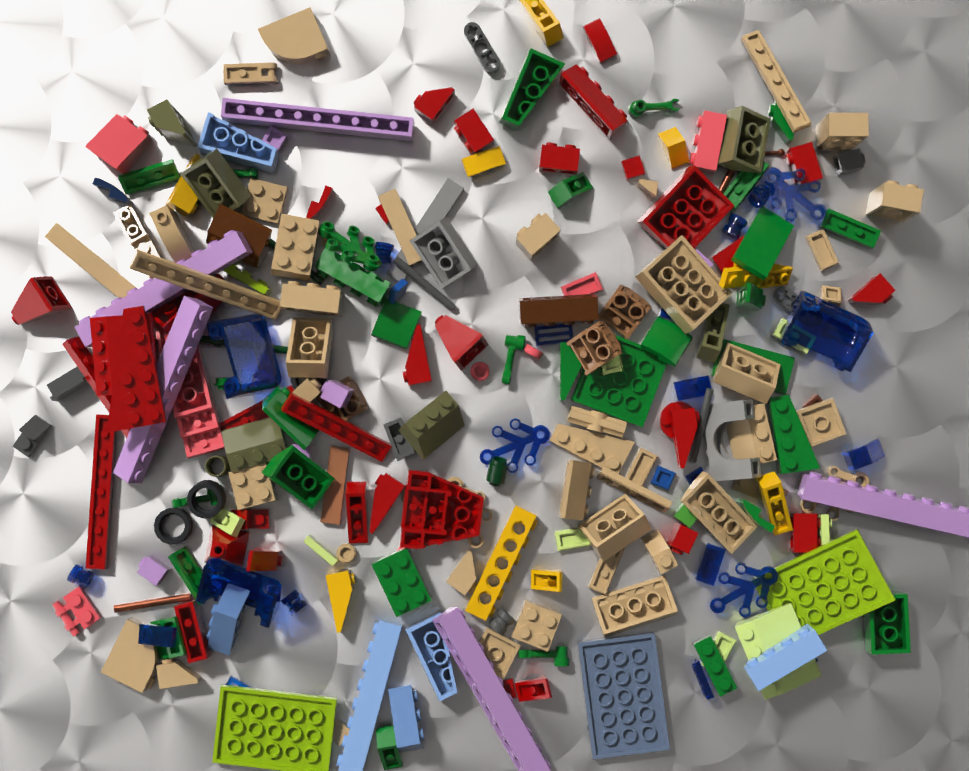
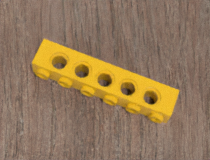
M515 505L465 608L466 612L485 621L488 617L492 618L496 609L493 605L496 599L500 601L504 593L502 589L504 582L508 583L511 579L513 572L510 570L513 564L517 566L521 555L518 553L521 547H526L530 539L527 535L537 525L538 520L535 519L537 515ZM517 523H522L525 526V530L521 534H517L514 531V526ZM514 541L517 545L516 549L508 551L505 548L506 543ZM500 558H505L508 561L506 568H499L497 566V561ZM497 576L500 582L498 585L492 586L488 582L489 578ZM488 593L491 596V601L483 603L480 600V596Z

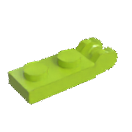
M235 264L224 269V272L266 296H269L272 291L268 288V283L261 279L255 281L251 278L252 274L243 269L240 272Z

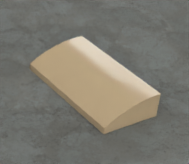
M704 471L692 482L680 500L730 554L758 527L710 474Z
M665 575L592 598L604 638L678 615V610Z

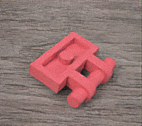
M82 586L77 587L63 597L67 603L65 606H62L59 601L52 604L56 610L55 614L57 617L60 616L66 625L64 626L67 632L70 631L73 637L80 633L76 627L77 625L81 624L83 629H86L102 618ZM70 609L76 616V619L73 621L67 614V611Z

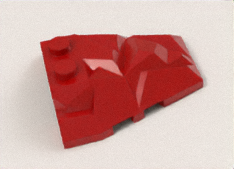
M409 470L405 484L401 517L400 547L423 549L434 544L440 545L443 542L479 536L484 497L430 472Z

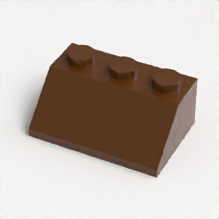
M220 204L208 229L206 243L209 244L214 240L219 241L223 239L224 234L231 230L242 232L253 253L244 257L241 261L258 268L268 253L272 229Z

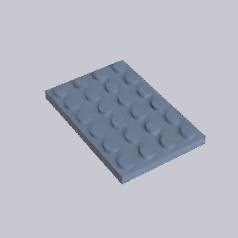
M655 633L578 642L593 760L670 750Z

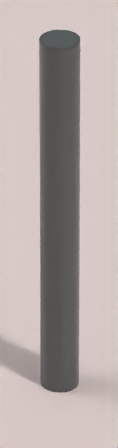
M397 256L393 262L449 310H453L456 305L400 257Z
M706 388L699 416L700 422L697 425L689 461L692 463L697 461L714 392L711 388Z

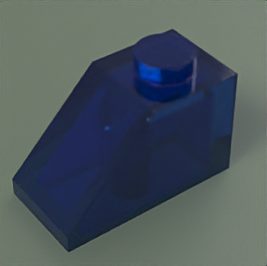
M709 375L671 383L674 401L678 402L705 396L706 388H711Z
M879 439L842 452L849 470H857L885 457Z

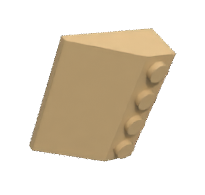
M682 235L635 276L685 334L698 327L733 293L729 288L723 289L719 286V276Z

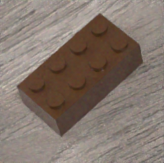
M595 294L518 298L520 324H524V327H536V323H543L544 326H555V322H562L563 325H574L575 321H581L583 324H593L594 320H599L598 296Z

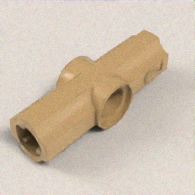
M571 406L567 422L586 427L588 430L598 433L604 432L623 438L627 422L608 417L607 414L593 410L588 411Z

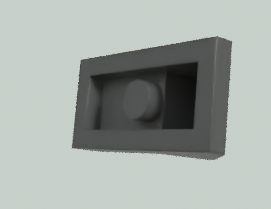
M34 415L19 429L22 433L13 447L27 457H31L52 425L38 415Z
M402 418L383 424L397 461L416 454L414 448L398 431L404 425Z

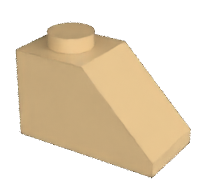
M658 529L641 538L660 574L678 566L669 546Z
M468 549L446 580L449 585L463 595H466L467 592L471 594L477 586L475 583L476 573L473 555L470 549Z
M173 658L161 660L162 663L156 666L159 689L195 684L202 680L198 673L180 660L173 661Z

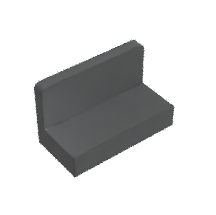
M75 367L47 384L52 394L50 399L52 401H60L88 384V381L79 368Z

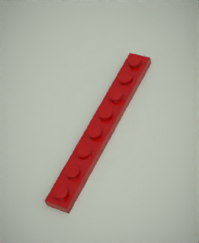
M96 414L86 569H107L116 431L106 433L109 415Z

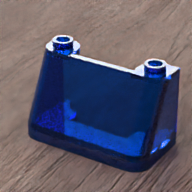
M801 291L780 339L788 347L800 344L832 359L836 369L851 372L874 332L866 319L811 293Z
M250 314L206 324L210 337L214 340L224 339L234 376L228 378L224 383L227 399L256 395L274 389L281 384L282 378L266 320L261 314Z
M209 559L203 567L196 602L205 605L206 601L214 598V601L217 602L220 596L223 595L228 583L250 590L245 605L256 608L254 616L258 617L259 615L261 618L260 625L269 628L279 609L282 590L281 583L260 573L246 571V568L222 559Z

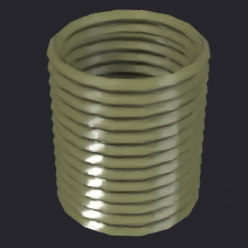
M224 456L208 458L205 464L206 472L213 477L226 475L230 470L228 459ZM216 458H220L224 463V470L220 474L214 473L211 467L212 462Z

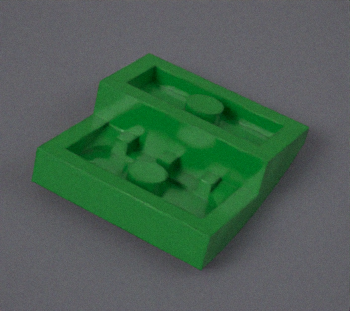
M386 298L371 336L407 350L422 312L399 302L392 304Z
M658 316L642 341L641 349L658 355V360L676 367L692 341L693 336L689 333L685 334L679 326Z
M737 499L736 503L760 529L772 533L775 526L759 517L762 509L744 499Z
M177 616L150 622L160 660L186 655Z

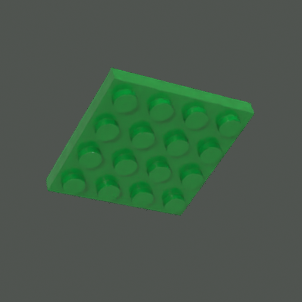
M616 335L621 346L622 354L620 356L624 371L603 375L601 366L591 374L585 375L583 368L571 401L643 427L667 363L658 360V355L641 349L640 344Z

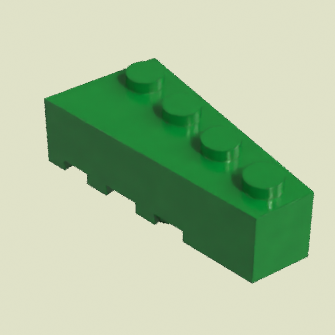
M530 48L499 123L516 130L564 67L565 63Z
M325 247L314 266L318 270L317 274L326 279L328 276L335 279L333 283L341 288L344 286L351 289L350 293L359 298L361 295L368 298L366 302L375 307L377 305L383 306L390 293V289L393 287L391 282L383 281L375 273L365 271L366 269L354 262H344L341 260L340 254L335 251H329Z
M790 396L770 397L766 406L777 460H775L777 474L819 469L820 466Z

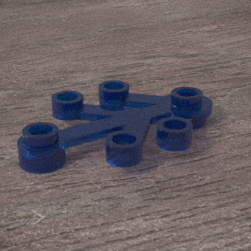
M772 167L767 169L763 175L764 182L770 186L772 200L769 205L772 210H778L782 206V201L779 199V187L785 194L787 212L784 217L786 221L793 222L797 218L793 199L809 210L814 220L819 221L826 216L827 209L824 205H815L799 193L802 191L818 192L821 189V183L818 180H813L811 183L789 185L784 180L794 178L797 181H801L805 178L806 171L798 168L796 171L781 172L778 168ZM798 171L802 172L803 177H797L796 173ZM771 174L775 175L776 180L772 181L769 176ZM812 184H817L818 189H813ZM773 201H777L779 206L775 207ZM819 210L821 216H816L815 211ZM788 213H792L794 218L790 219Z
M512 419L510 421L511 429H519L530 434L522 438L503 430L500 426H495L492 429L493 436L502 437L512 443L492 451L490 449L483 450L480 453L481 462L489 464L492 457L515 450L507 468L510 473H515L518 470V462L525 445L533 442L530 453L525 456L524 461L529 466L534 465L540 445L546 443L550 438V432L547 427L538 425L533 428L521 423L519 419ZM513 421L519 422V426L517 428L512 427ZM496 428L501 429L500 435L494 434ZM538 431H542L544 433L543 438L537 437ZM485 453H489L491 455L490 460L486 461L484 459ZM528 456H532L534 458L533 463L530 464L527 462L526 459ZM511 463H514L516 465V469L514 471L509 470V465Z
M743 562L737 563L735 567L736 573L757 577L752 581L730 576L728 572H721L718 578L721 584H732L739 586V588L724 597H714L710 602L711 610L714 613H722L725 610L726 604L745 594L739 614L744 618L749 617L754 590L762 585L761 593L756 598V605L759 608H765L768 604L769 587L778 580V572L775 568L765 566L760 570L748 567ZM740 565L745 567V570L742 572L737 569ZM765 573H771L772 577L767 579ZM726 575L728 577V580L723 581L721 579V576ZM764 599L766 603L761 605L758 603V600ZM720 601L722 605L717 607L714 603ZM747 608L749 612L743 614L741 610Z

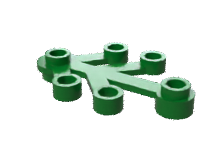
M325 221L320 225L318 234L328 239L325 245L327 250L341 251V260L344 262L362 263L364 268L369 271H376L380 268L382 262L373 251L374 239L365 236L362 246L365 247L366 252L361 250L358 240L360 232L358 227L349 226L347 235L350 237L349 241L335 231L333 223Z

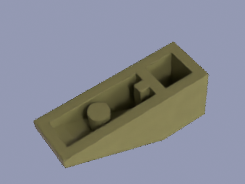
M722 303L706 318L696 358L715 363L722 347L729 304Z

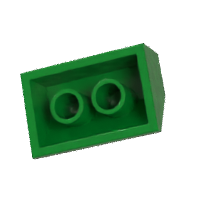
M279 384L263 399L262 410L305 450L319 430L281 410L291 391Z
M293 445L275 455L261 472L311 510L335 479Z

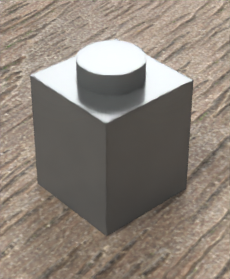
M860 148L837 153L833 157L837 175L859 171L865 164V156L861 153Z

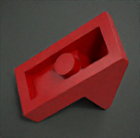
M231 509V512L245 519L241 529L270 528V509Z
M544 675L535 679L515 682L519 702L552 698L548 678Z

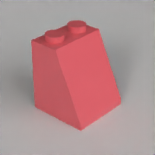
M116 114L85 147L117 171L124 174L132 169L152 139L148 136L149 132L141 126L137 128L132 125L134 121L126 115L121 117Z

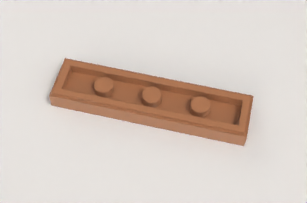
M330 446L327 472L335 479L324 493L321 522L340 525L350 448Z

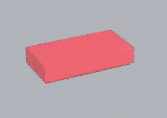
M596 272L561 286L564 296L595 294L603 290Z

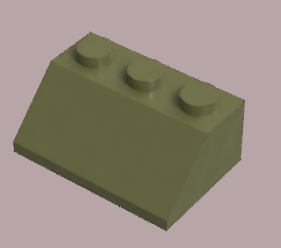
M168 99L147 109L150 115L147 117L149 123L161 136L164 135L168 140L188 146H198L180 112Z
M744 106L727 110L718 164L734 171L761 173L771 119Z
M217 148L180 173L212 218H214L220 204L235 210L251 197Z
M444 391L409 419L398 431L424 460L463 428L465 424L459 405L447 391Z
M270 417L221 430L231 472L270 462L275 455L287 448L282 429Z

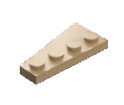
M557 424L549 440L601 468L606 467L619 474L635 443L634 441L562 424Z

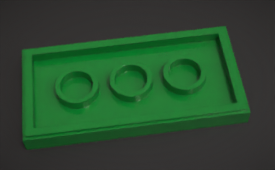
M761 206L731 261L764 281L794 225Z
M723 339L721 351L713 364L711 376H714L716 367L728 342L781 364L774 392L786 395L795 357Z

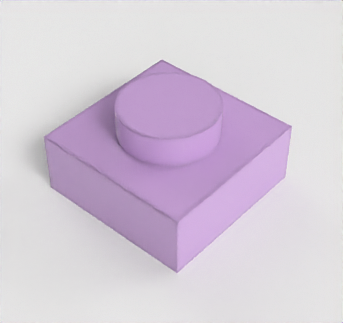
M270 126L262 141L277 148L279 153L288 136Z

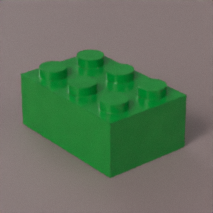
M401 548L372 562L371 565L396 617L432 601V596L409 548Z
M892 592L896 598L895 601L864 614L866 652L872 655L911 653L908 594Z

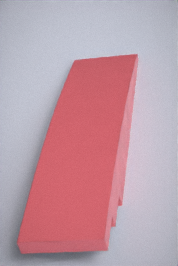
M153 319L161 354L168 334ZM200 343L196 348L173 406L174 417L177 419L180 436L183 439L188 459L225 449L221 433L222 429Z

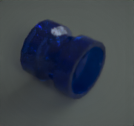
M763 184L755 186L748 195L749 204L755 208L763 207L771 196L769 187Z
M731 213L728 218L729 222L727 225H724L722 232L738 240L741 236V230L746 227L748 222L741 216Z
M376 242L375 255L380 258L382 264L391 265V253L394 250V245Z
M76 564L69 573L67 581L71 583L77 582L79 587L85 590L93 580L95 573L90 570L86 571L83 569V566Z
M297 589L281 600L283 605L289 608L288 612L291 616L308 605L305 600L299 597L300 593Z

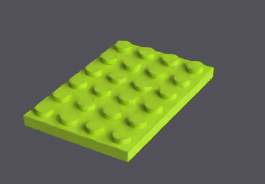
M858 529L752 578L768 611L792 603L801 626L803 627L808 623L818 635L896 600Z
M222 684L220 686L212 763L279 771H329L337 698Z

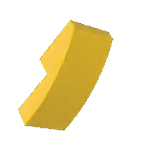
M500 146L461 159L467 177L475 176L506 164Z

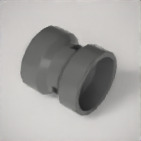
M500 608L497 612L498 617L492 618L488 623L496 631L504 635L507 631V625H512L515 619L504 609Z

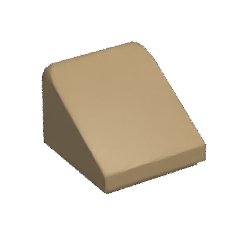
M640 179L637 187L652 199H655L658 182Z
M822 285L819 308L838 311L842 303L841 288Z

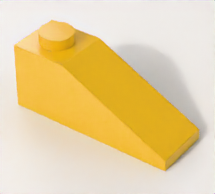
M519 0L547 47L564 39L560 22L543 0Z
M197 153L193 155L186 168L199 160L200 155ZM182 175L165 205H168L181 215L187 216L190 213L193 214L196 210L198 197Z
M774 471L764 474L762 477H757L760 495L769 522L775 526L773 529L774 536L792 531L793 528L782 483Z
M350 569L325 575L337 633L343 630L354 589L353 585L356 584L355 575L351 573Z

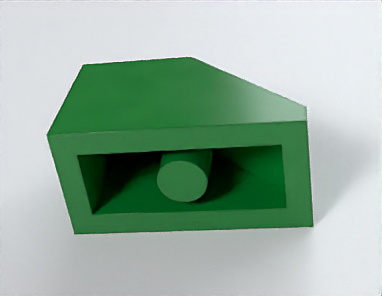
M774 101L768 109V116L771 119L770 124L783 142L790 144L793 141L794 133L776 101Z
M582 172L562 180L549 190L548 193L553 203L559 208L593 189V186L585 173Z
M394 726L376 729L377 749L384 770L403 767L401 752L396 746Z

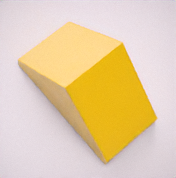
M676 127L658 133L671 169L689 163L685 139Z
M531 570V589L562 592V571Z

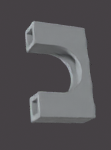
M753 399L710 404L704 436L707 442L706 454L709 459V474L715 481L762 477L759 457L747 459L734 458L726 451L723 444V434L730 423L738 420L755 419Z

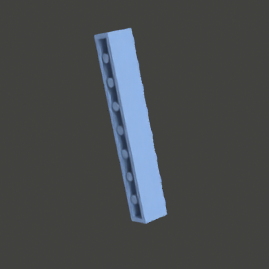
M380 618L379 623L375 622L372 633L375 634L374 641L369 642L367 652L370 653L369 660L364 661L362 668L365 675L363 679H359L357 690L360 691L359 697L354 698L352 709H355L353 717L349 716L346 727L350 728L348 736L344 735L341 747H345L343 755L339 754L336 766H340L339 771L364 770L403 625L401 623Z

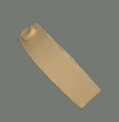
M311 7L258 28L267 49L284 62L304 64L314 60H323L330 54Z
M168 205L150 212L151 219L173 261L177 263L182 259L187 260L191 258V254L195 251L177 212Z
M132 617L127 619L101 673L141 693L147 689L150 690L155 682L153 676L157 670L156 666L159 664V655L151 630Z

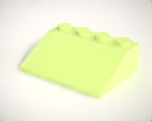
M792 603L738 621L735 625L748 660L754 657L757 658L765 650L775 646L802 627ZM815 658L763 688L761 692L764 699L784 694L821 677L822 674Z

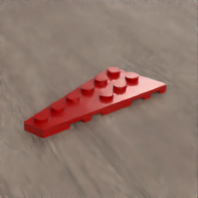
M145 306L123 309L106 433L167 422Z

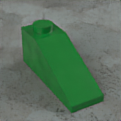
M746 283L737 289L735 308L756 311L762 309L766 301L763 289L752 283Z
M560 342V401H564L582 365L571 346H568L566 342Z

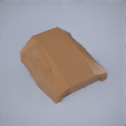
M620 284L598 316L599 320L601 319L628 340L651 309V306L633 290Z
M598 321L566 342L568 346H571L583 366L585 375L591 374L622 354L620 343L610 327L603 321Z
M347 376L339 381L354 389L346 407L339 408L320 398L323 392H320L315 397L323 409L346 421L368 410L366 399L351 376Z

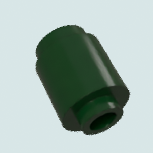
M494 456L489 461L486 480L490 485L500 486L505 483L508 468L507 459Z

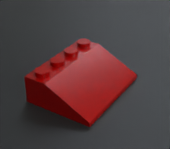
M693 165L689 166L637 223L665 248L682 235L695 249L735 205Z
M146 313L156 364L152 313ZM122 315L90 318L96 396L112 395Z

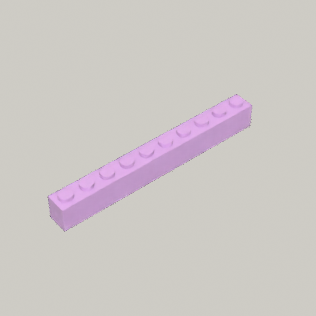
M230 98L222 99L220 116L223 120L230 123L413 141L415 126L413 117Z
M231 230L224 234L223 239L210 242L207 245L208 248L193 252L191 258L187 260L182 259L177 264L214 276L253 253L242 232ZM157 278L148 279L143 282L144 286L139 289H131L124 298H116L111 302L112 305L107 308H99L92 317L87 316L79 321L80 324L75 326V329L84 346L92 347L90 318L123 315V309L137 306H145L146 313H151L189 290Z
M183 297L157 362V374L166 421L169 418L213 307L197 298ZM167 422L131 428L113 473L127 483L142 484Z
M810 471V474L803 473L797 494L803 500L969 537L968 507L959 506V508L952 507V504L943 501L938 504L926 497H922V500L916 499L912 494L903 493V495H899L891 489L877 490L878 487L866 484V487L852 480L842 482L838 477L829 476V478L821 477L822 474Z
M450 607L432 619L517 770L551 771L549 762L541 754L540 746L531 737V730L523 723L522 714L515 709L511 695L503 688L504 683L502 679L495 674L493 670L494 665L486 658L483 646L474 637V630L466 623L463 611L458 609V607Z

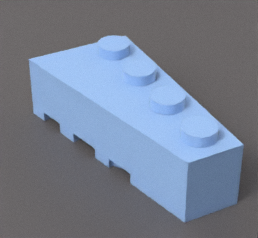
M208 112L197 146L201 155L205 156L217 148L228 162L275 173L279 159L277 148Z
M438 612L405 628V631L438 700L442 701L456 694L457 688L449 649L432 619L441 614V612Z
M807 623L775 646L765 650L757 658L754 657L748 660L743 667L756 689L760 691L823 654L827 649L817 632Z

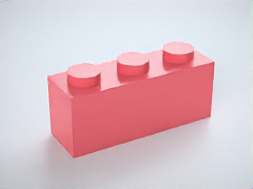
M704 111L702 116H698L696 127H699V132L695 134L693 139V145L696 147L695 152L690 155L689 164L695 165L701 172L714 174L717 170L727 118L725 114Z

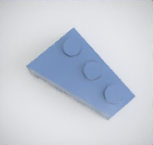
M228 583L219 603L214 604L211 610V615L213 616L210 619L208 625L210 629L206 637L209 640L208 649L230 655L237 640L242 622L240 621L241 614L245 611L246 606L244 604L250 594V590Z
M411 685L388 689L397 749L401 753L424 749L423 728L420 729L419 723L421 721L420 709L416 707V702L418 701L417 690H413Z

